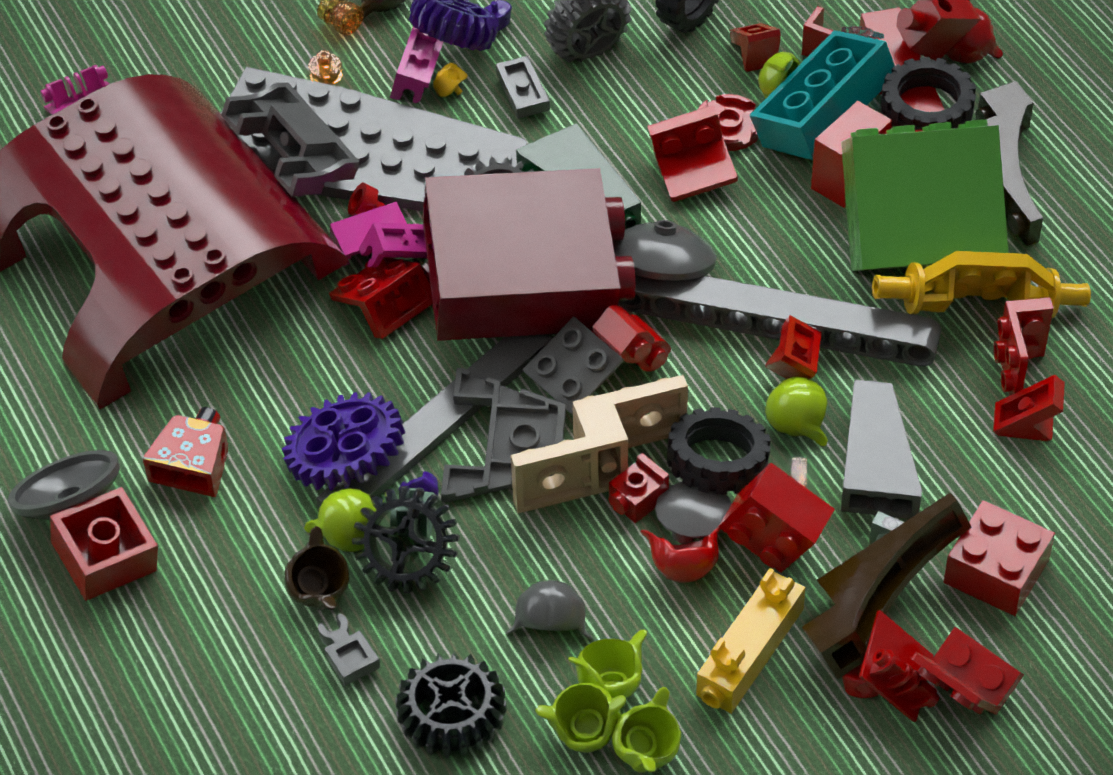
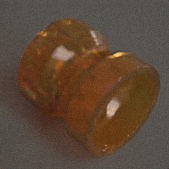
M321 0L317 9V15L320 20L329 25L333 24V28L344 36L353 34L360 27L364 17L362 8L353 2H348V0Z

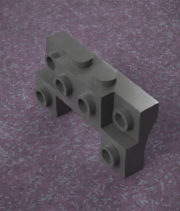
M288 82L274 83L268 88L252 95L226 98L221 116L238 135L244 136L262 133L283 157L279 158L274 177L291 196L302 197L305 195L321 194L325 182H337L355 178L360 161Z

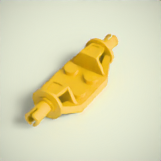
M955 251L924 269L921 264L912 262L906 270L905 277L875 275L872 282L874 299H903L907 313L915 315L920 311L945 312L953 302V298H963L967 295L982 296L986 300L1006 297L1008 301L1050 297L1054 308L1053 319L1060 305L1087 307L1091 299L1089 284L1061 283L1056 269L1044 268L1028 254ZM1031 281L1037 283L1038 287L1031 285Z

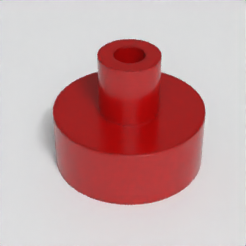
M364 182L360 183L349 200L348 214L355 216L384 206V203L377 200L378 189Z

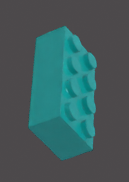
M834 30L749 115L762 147L813 160L815 139L854 103L860 101L868 105L882 91L885 76L887 73L891 74L892 68L895 66L886 41Z

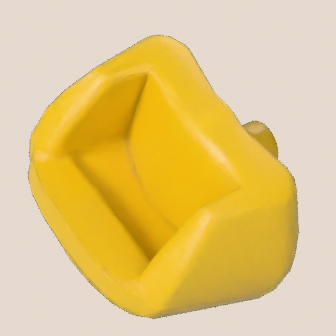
M448 63L436 74L433 87L440 97H447L453 91L460 95L463 91L459 87V83L467 79L468 75L455 63Z

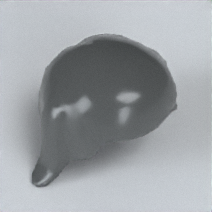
M556 580L539 581L531 585L519 596L515 608L514 625L505 632L510 634L521 626L548 631L576 629L588 639H593L585 625L586 609L584 601L573 587Z

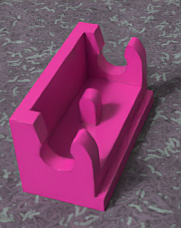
M413 26L396 73L390 98L399 100L403 95L404 89H410L415 93L413 103H418L421 100L424 88L429 86L444 41L429 37L428 34L420 32L419 29Z
M397 202L330 224V238L347 256L348 262L352 255L360 253L359 247L373 222L407 224Z
M373 222L359 247L361 256H368L372 253V258L367 266L378 267L384 257L427 258L423 224Z

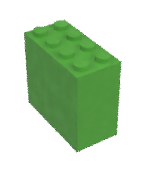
M986 119L965 121L964 124H958L956 129H951V122L929 124V126L922 127V131L915 132V125L892 127V129L886 130L887 134L880 135L878 128H867L850 133L851 137L841 142L851 271L908 267L912 262L919 263L921 266L932 265L955 251L1008 253L999 125L988 126Z

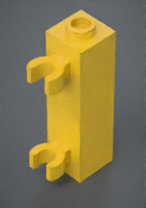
M769 568L761 579L757 590L723 638H719L710 651V656L698 671L696 696L700 697L708 706L721 708L732 714L804 610L806 587L794 582L792 578H786Z

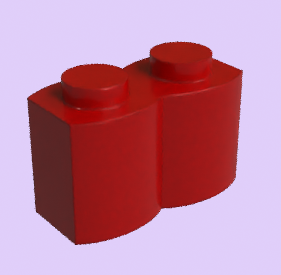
M609 306L593 326L595 334L624 359L625 362L635 363L643 371L651 372L663 366L667 361L668 354L671 352L670 345L637 315H630L621 306Z

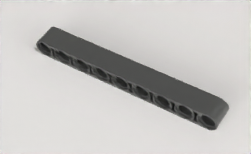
M635 275L634 300L618 301L617 305L633 313L780 340L782 325L791 315L821 332L820 348L914 366H928L934 362L941 335L939 323L928 317L708 276L671 281Z

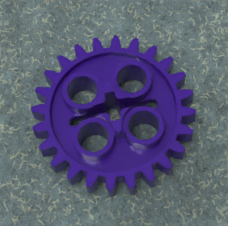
M354 392L349 400H345L343 395H339L337 402L331 404L326 399L324 400V408H310L312 413L310 417L299 416L301 425L290 426L289 429L292 435L284 437L286 446L282 448V452L285 456L283 459L289 472L292 473L295 481L301 479L303 486L307 487L313 483L315 489L319 490L327 483L331 491L334 490L338 483L342 482L344 487L348 488L352 479L356 478L358 482L363 483L364 474L370 473L376 476L378 474L376 469L378 465H390L387 456H397L399 454L396 446L404 444L401 435L405 434V429L399 411L394 408L392 401L385 402L382 395L373 399L372 394L369 392L362 399H359L357 392Z

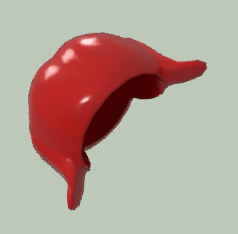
M975 8L981 20L945 54L956 62L964 64L975 63L983 59L987 54L995 58L1003 56L1002 50L996 45L994 29L989 16L978 8Z
M719 527L701 540L679 545H672L668 540L657 537L652 532L640 530V533L649 542L654 565L669 580L678 583H688L702 579L712 570L719 559L718 533L721 530Z

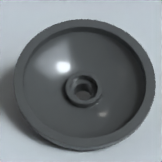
M669 220L642 223L625 229L624 239L613 241L615 257L631 256L635 275L646 278L671 281L695 279L710 273L716 265V252L704 238L690 229Z
M107 450L86 451L56 460L20 481L8 496L9 506L13 513L22 517L50 520V516L105 494L116 480L120 470V462L116 454Z

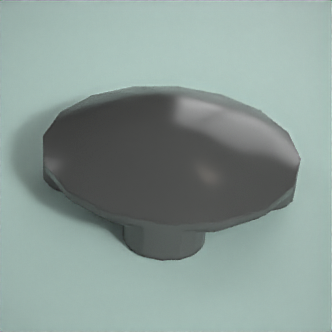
M678 482L670 486L668 490L658 497L655 511L658 521L667 530L672 532V538L679 543L686 544L692 542L695 538L706 537L718 528L731 506V501L727 495H718L716 491L709 490L708 493L698 491L696 486L690 488L682 482Z

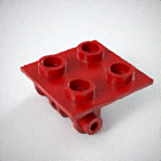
M879 610L876 613L859 678L912 722H916L919 709L925 706L928 708L935 706L939 701V695L937 694V688L933 684L927 683V680L917 673L921 666L911 658L917 652L932 660L933 654Z

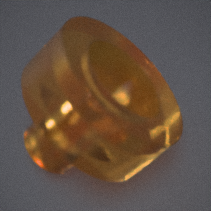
M328 50L319 51L308 63L311 81L333 85L340 81L343 76L341 59Z

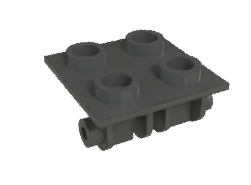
M573 316L525 366L523 371L556 401L566 404V410L573 415V401L593 396V393L624 362V359Z

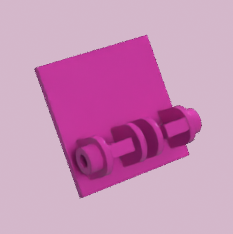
M93 65L81 70L82 79L77 72L73 73L79 91L77 93L68 76L64 77L65 85L62 79L46 84L45 89L40 90V94L45 103H51L45 105L44 109L53 115L92 92L109 85L107 81H104V79L108 78L105 67L103 65L100 67Z

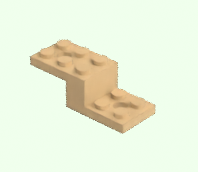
M684 375L662 378L655 382L625 387L618 391L597 396H587L581 400L573 401L574 440H563L557 444L537 449H526L521 453L511 455L513 503L517 514L609 491V482L628 468V448L669 438L672 424L675 421L679 422V417L687 413L688 385Z

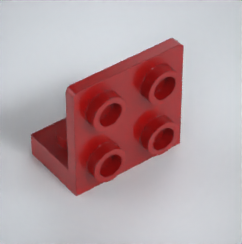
M714 105L647 126L653 153L672 202L738 181L736 170L722 137L719 118Z
M384 257L378 267H368L367 262L365 269L356 275H349L341 279L337 284L338 287L329 293L332 301L360 306L374 337L380 339L385 338L432 305L430 284L420 263Z
M1050 297L1006 301L1003 317H998L999 341H994L993 353L995 362L1001 363L1003 369L1001 371L1003 392H1009V395L1023 390L1028 359L1044 357L1054 309Z
M957 627L953 628L932 660L917 652L911 658L921 666L917 671L918 674L946 691L953 688L954 691L950 696L967 709H972L980 715L984 710L997 715L1024 676L1019 670Z

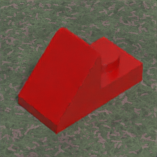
M758 23L729 29L731 43L741 47L743 65L746 72L762 69L768 59L779 53L781 39L779 28Z
M789 315L782 325L779 346L767 361L765 367L785 379L791 377L813 378L817 373L821 332Z
M1052 375L995 402L993 432L998 436L1040 441L1052 440L1053 417L1063 412L1065 382L1057 375Z

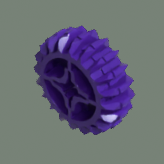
M413 0L408 19L414 28L428 34L429 37H434L450 45L479 51L491 48L492 43L496 39L500 22L494 13L469 0Z

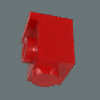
M644 453L639 454L634 464L609 482L608 500L611 507L618 514H625L636 524L655 509L658 497L669 489V474Z

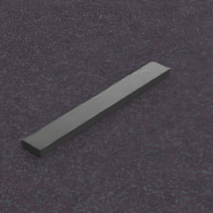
M546 334L504 337L467 370H470L471 375L484 380L487 377L498 380L501 386L506 387L523 372L525 366L552 338ZM455 380L452 381L403 423L405 434L401 436L404 444L396 446L399 452L397 456H387L390 465H378L376 467L378 472L376 476L370 473L364 474L363 483L358 482L356 478L352 479L348 488L358 489L368 494L371 498L374 496L379 497L483 406L454 404ZM342 482L338 483L334 490L330 491L328 487L316 497L317 506L320 507L323 500L330 494L347 488L344 487Z

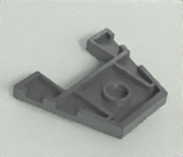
M457 368L453 393L454 404L492 406L484 467L444 464L441 500L442 502H452L512 488L511 455L521 453L526 449H537L563 441L566 404L521 389L519 392L501 386L498 380L490 377L484 380L471 375L470 370Z

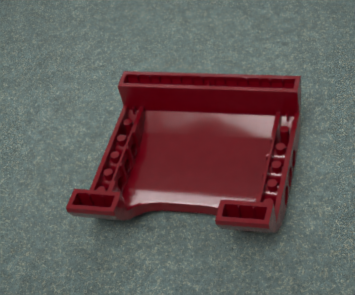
M147 74L111 83L34 124L0 150V272L27 257L17 230L29 219L40 214L52 215L60 221L95 265V280L87 299L69 329L63 348L62 360L99 410L131 392L122 364L299 260L304 263L318 281L349 263L347 256L296 198L286 191L274 177L273 172L243 138L233 130L205 95L194 85L181 78Z

